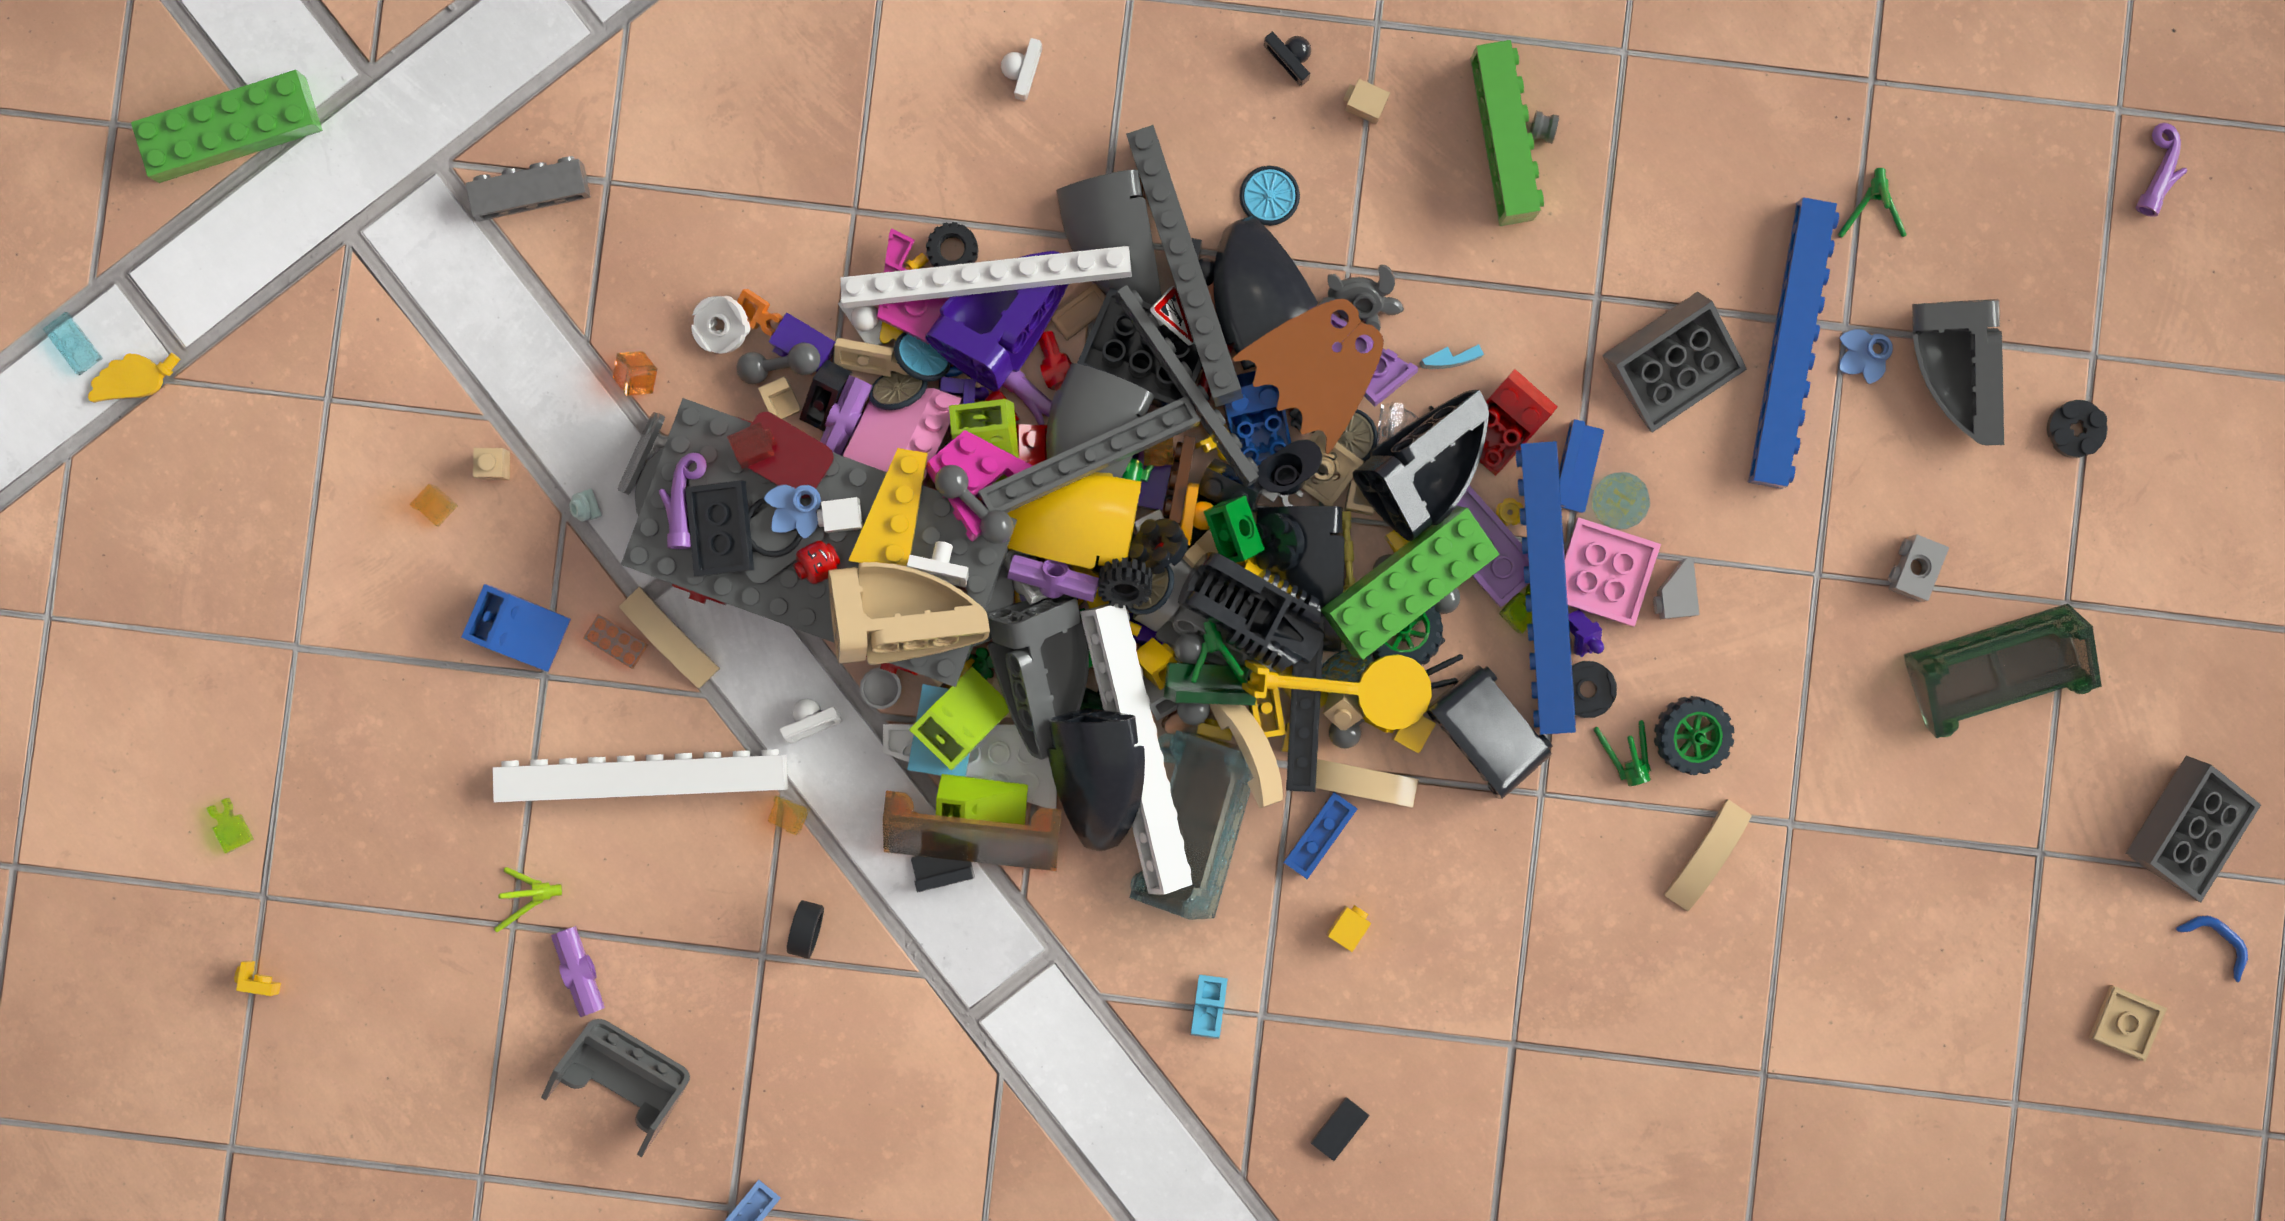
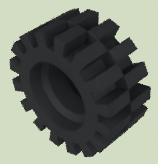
M1117 558L1112 559V563L1107 561L1104 566H1101L1099 572V597L1102 596L1104 602L1109 601L1111 606L1117 603L1118 608H1123V605H1128V608H1134V604L1138 607L1142 606L1143 602L1147 603L1149 598H1151L1153 575L1150 567H1146V564L1143 562L1137 564L1138 560L1132 559L1131 562H1128L1127 558H1122L1121 562Z

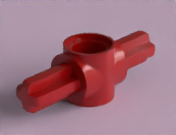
M1045 331L1038 340L1045 358L1041 362L1040 369L1047 387L1057 391L1060 389L1072 362L1067 354L1060 352L1054 332Z

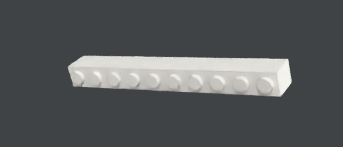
M1108 603L1081 611L1080 614L1103 709L1136 716L1139 742L1134 746L1142 745L1145 748V778L1141 802L1132 828L1148 894H1167L1192 885L1191 869L1186 859L1184 840L1180 834L1177 822V811L1173 805L1170 793L1171 786L1163 764L1164 757L1156 735L1157 728L1153 722L1150 710V699L1146 693L1143 681V670L1139 664L1136 652V641L1133 638L1129 623V612L1125 605H1123V608H1118L1117 603L1114 606Z
M779 749L761 750L762 756H750V751H733V757H721V752H704V758L692 759V753L675 754V760H664L663 754L646 755V761H635V756H617V762H606V757H588V763L577 764V758L559 759V765H548V759L530 760V766H519V761H501V767H493L494 802L788 789L787 755H779Z

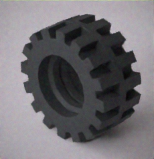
M946 222L940 227L937 226L934 232L930 233L926 248L928 259L933 267L975 263L977 261L978 243L972 231L965 225H960L957 222L949 224ZM948 238L960 239L964 244L965 250L963 255L955 261L946 260L941 255V245Z

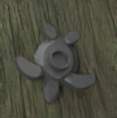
M1379 265L1378 283L1365 277H1352L1341 280L1336 274H1328L1327 282L1330 287L1328 289V297L1323 298L1318 304L1319 306L1331 300L1346 299L1358 310L1359 319L1365 321L1364 324L1373 325L1378 331L1381 328L1378 316L1380 311L1387 315H1396L1404 311L1403 304L1398 299L1385 297L1393 291L1395 286L1393 272L1386 265ZM1336 310L1340 315L1349 320L1348 314L1344 310Z

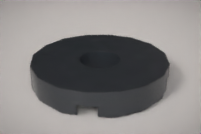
M1581 661L1573 664L1575 715L1581 718H1595L1606 713L1617 696V683L1613 674L1604 665L1595 661ZM1585 681H1590L1595 686V693L1590 698L1584 697L1580 692V686Z

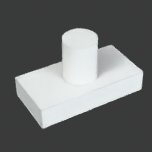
M937 541L932 559L909 555L907 567L929 573L952 585L966 587L969 577L968 567L949 563L953 546L949 543Z

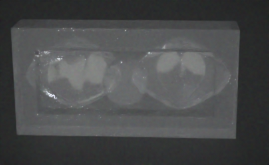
M1395 402L1381 404L1377 446L1418 419V417L1413 412L1405 409L1404 404Z

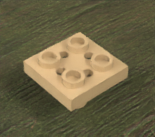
M1316 430L1309 440L1315 442L1322 452V463L1318 471L1313 475L1316 476L1313 481L1318 483H1313L1311 477L1305 481L1302 488L1324 505L1332 506L1352 480L1353 471L1365 461L1339 442L1336 443L1331 451L1337 454L1336 460L1330 459L1329 457L1334 458L1335 455L1326 454L1325 452L1326 435L1323 431ZM1335 472H1337V473L1340 474V479H1339V480H1334V479H1337V478H1338V475H1335V476L1332 478V476L1334 475Z

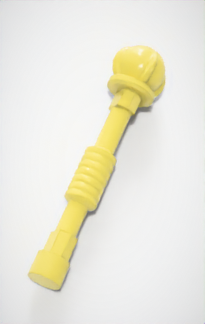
M1351 511L1342 512L1344 562L1346 567L1343 592L1355 584L1352 564L1354 561V548L1350 536Z

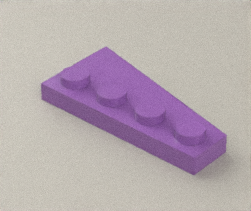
M1334 314L1331 315V324L1335 328L1340 329L1347 325V322ZM1367 335L1359 336L1355 342L1357 351L1368 353L1373 347L1371 337ZM1335 342L1332 345L1334 352L1341 351V343ZM1383 348L1379 363L1364 396L1376 407L1418 372V367L1398 358V354L1390 349L1385 350Z

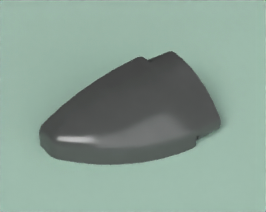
M1988 299L1912 304L1915 353L1925 383L1934 399L1947 417L1977 443L1985 446L2004 445L2002 331L1998 328H1987L2000 327V300Z

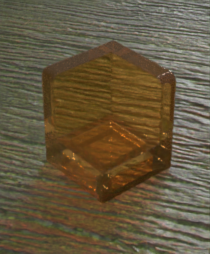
M643 351L617 353L613 379L626 396L653 394L657 368Z

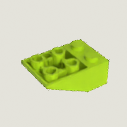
M1001 399L949 406L952 440L966 430L1019 458L1014 402ZM1003 474L994 483H997L1008 477L1005 474Z
M971 667L959 679L957 686H952L909 730L952 771L1009 713V709L1004 697Z
M941 774L936 797L934 840L966 843L1025 829L1028 785Z

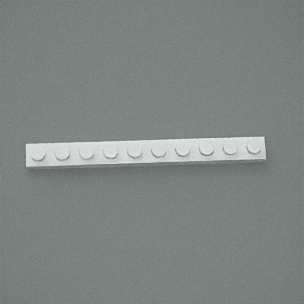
M1129 246L840 277L841 303L843 308L1127 278L1132 277Z

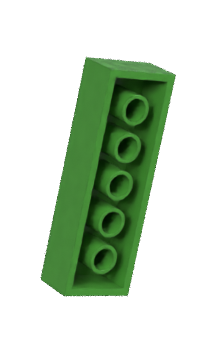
M1511 40L1476 45L1470 62L1499 226L1533 221L1541 211L1540 207H1544V197L1542 190H1537L1536 179L1539 178L1537 161H1532L1530 150H1534V140L1532 133H1527L1525 123L1529 122V112L1527 105H1522L1521 94L1524 93V83L1522 76H1517L1515 65H1519L1517 48H1512Z
M296 69L131 122L147 176L158 183L323 131L307 79Z
M1455 506L1452 512L1440 524L1431 525L1417 538L1409 541L1320 611L1351 655L1363 660L1500 554L1467 507Z

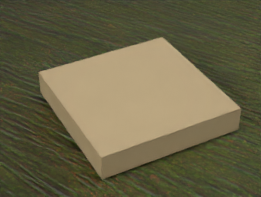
M2110 985L2089 1039L2145 1062L2167 1008Z

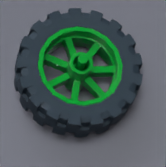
M1435 605L1398 632L1393 647L1385 642L1373 652L1374 658L1377 660L1386 655L1399 654L1414 659L1420 665L1423 664L1424 666L1427 664L1430 658L1437 654L1442 642V618L1439 611L1435 610ZM1423 621L1426 633L1411 629ZM1410 637L1422 638L1423 641L1414 647ZM1401 641L1407 642L1408 650L1397 649Z
M1691 696L1690 698L1681 697L1678 699V702H1671L1667 705L1668 709L1665 712H1661L1658 717L1660 721L1658 725L1655 724L1654 732H1656L1654 743L1659 748L1657 751L1659 756L1670 767L1690 775H1698V773L1708 774L1711 772L1710 769L1719 768L1722 765L1721 761L1729 757L1730 752L1728 751L1730 746L1733 747L1734 745L1732 733L1735 732L1734 726L1729 722L1731 720L1729 714L1724 712V708L1719 704L1698 696ZM1695 715L1693 727H1691L1686 719ZM1704 716L1709 721V724L1700 728L1701 719ZM1682 724L1684 726L1682 733H1677ZM1712 730L1711 740L1706 739L1705 733ZM1676 739H1685V743L1679 749ZM1693 744L1695 755H1684L1686 751L1690 748V746ZM1708 744L1706 749L1701 752L1700 745Z

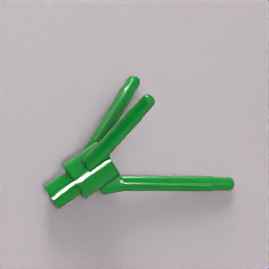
M1876 168L1874 170V178L1871 180V187L1868 188L1864 198L1838 233L1840 238L1850 229L1870 199L1882 200L1885 209L1890 210L1901 236L1905 237L1907 235L1890 195L1886 169Z
M1210 621L1203 623L1206 632L1203 635L1205 642L1202 643L1201 653L1193 671L1191 682L1196 683L1207 653L1220 651L1241 684L1247 683L1242 669L1224 645L1221 631H1217L1216 624Z

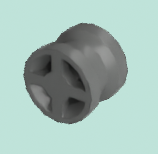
M1536 110L1530 131L1533 135V140L1541 138L1546 143L1552 144L1557 131L1559 115L1546 116L1543 112Z

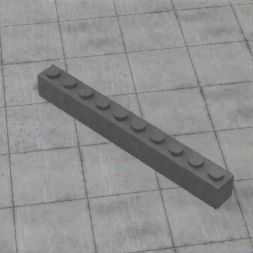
M1154 125L1127 133L1126 136L1215 406L1218 407L1242 399V390Z

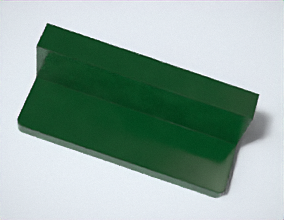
M1170 662L1167 664L1163 697L1175 703L1255 705L1256 697L1242 689V684L1229 665L1203 664L1196 683H1192L1191 678L1196 664ZM1239 665L1247 682L1249 668Z

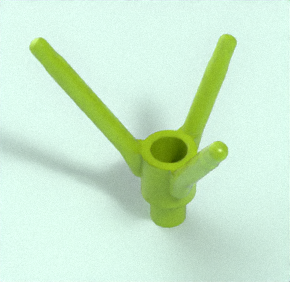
M505 867V873L532 885V890L500 893L498 898L509 899L532 896L533 900L494 928L495 932L501 931L534 906L542 903L543 900H551L552 896H562L561 884L550 885L549 882L542 883V881L532 879L520 872Z

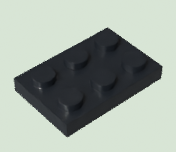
M739 480L685 487L694 577L754 570L746 481Z

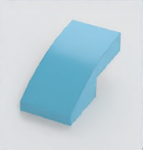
M1478 344L1453 357L1449 348L1446 347L1422 359L1420 365L1426 369L1453 368L1478 360L1484 353Z
M1199 975L1190 1035L1220 1038L1228 978Z

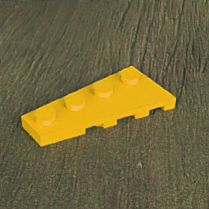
M897 448L848 561L856 563L878 562L907 567L909 555H911L928 453Z

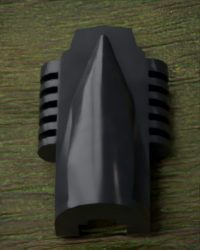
M1208 552L1204 554L1185 580L1178 603L1228 631L1226 643L1229 645L1235 643V648L1240 651L1244 648L1245 654L1249 656L1253 654V658L1258 661L1262 659V663L1266 666L1271 664V668L1279 673H1282L1286 667L1296 662L1308 664L1319 650L1324 631L1319 627L1321 621L1319 599L1311 594L1306 597L1307 592L1302 589L1297 592L1298 587L1293 584L1288 587L1289 582L1285 579L1279 582L1280 576L1276 574L1270 577L1271 571L1266 568L1257 576L1218 553Z

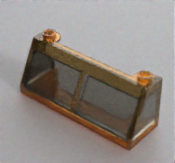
M886 791L883 812L884 853L1057 872L1063 812L1059 809H1040L1032 816L1030 826L919 814L914 811V804L910 796L902 792Z

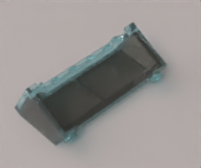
M1176 730V734L1172 737L1169 746L1172 757L1177 759L1170 782V793L1173 805L1177 811V822L1180 834L1184 840L1186 859L1191 869L1192 885L1167 894H1148L1142 870L1132 878L1129 898L1189 920L1215 918L1250 795L1251 790L1247 782L1254 777L1238 745L1190 731Z

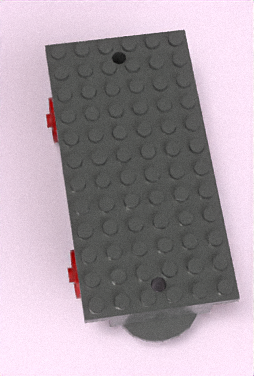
M682 398L665 447L660 449L646 462L638 477L634 495L638 519L621 565L672 583L673 587L689 592V599L705 604L708 599L725 606L729 604L834 643L828 579L818 584H811L806 578L800 580L793 567L797 560L767 582L757 584L752 582L744 571L694 577L691 548H667L669 522L659 490L664 489L671 498L673 474L676 465L685 455L699 453L704 457L707 465L706 472L699 479L686 478V487L739 480L746 481L748 509L756 501L764 498L771 489L777 487V485L741 465L735 457L736 447L742 438L748 441L755 450L766 449L771 442L770 436L763 431L758 432L751 428V421L734 417ZM833 453V463L816 489L820 494L821 502L857 497L860 499L862 523L864 526L887 472ZM696 462L692 463L688 469L691 472L695 471L697 464ZM922 486L911 555L932 559L937 541L949 543L953 546L949 563L968 567L969 577L965 587L967 595L981 605L987 615L995 610L1012 605L1015 596L1013 581L1008 579V570L1004 565L1011 537L1003 543L993 544L985 540L981 534L972 542L966 535L967 529L962 521H958L954 516V508L948 498H943L937 489ZM811 497L803 499L807 506L812 501ZM762 504L759 508H757L754 511L751 518H753L763 509L768 507L770 504ZM1011 518L1015 528L1017 519ZM862 529L835 533L825 532L822 541L825 544L830 543L834 547L840 560L837 569L858 568L859 563L848 560ZM991 632L984 641L937 654L883 663L880 669L894 674L900 669L914 675L921 674L956 687L965 661L969 659L973 647L990 641L992 639Z

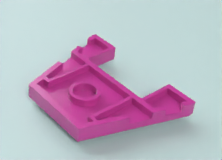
M892 228L889 232L884 273L907 270L902 266L915 241ZM950 297L880 304L877 319L929 344L925 339V335L939 316H941L940 308Z
M964 430L927 462L925 469L935 483V476L942 467L947 465L961 467L968 476L969 483L967 489L977 498L979 490L992 485L1003 474L1010 477L1032 467V465ZM959 497L948 498L954 508V516L958 521H962L967 529V537L973 542L981 535V519Z

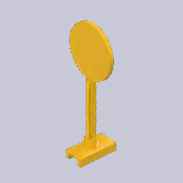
M1399 654L1386 655L1372 662L1362 673L1359 682L1278 675L1277 672L1269 671V668L1258 661L1245 660V666L1253 672L1250 675V683H1242V689L1253 697L1266 698L1267 689H1276V687L1354 694L1358 696V704L1364 716L1376 726L1389 730L1404 729L1418 722L1427 711L1432 697L1431 681L1425 669L1414 659Z

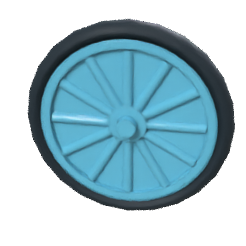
M1271 165L1261 166L1250 172L1243 180L1239 194L1240 204L1248 217L1253 216L1257 218L1263 225H1278L1292 217L1297 210L1300 200L1299 186L1295 178L1285 169Z
M905 332L898 336L895 341L894 356L896 361L913 378L922 381H936L949 372L951 363L941 356L930 344Z

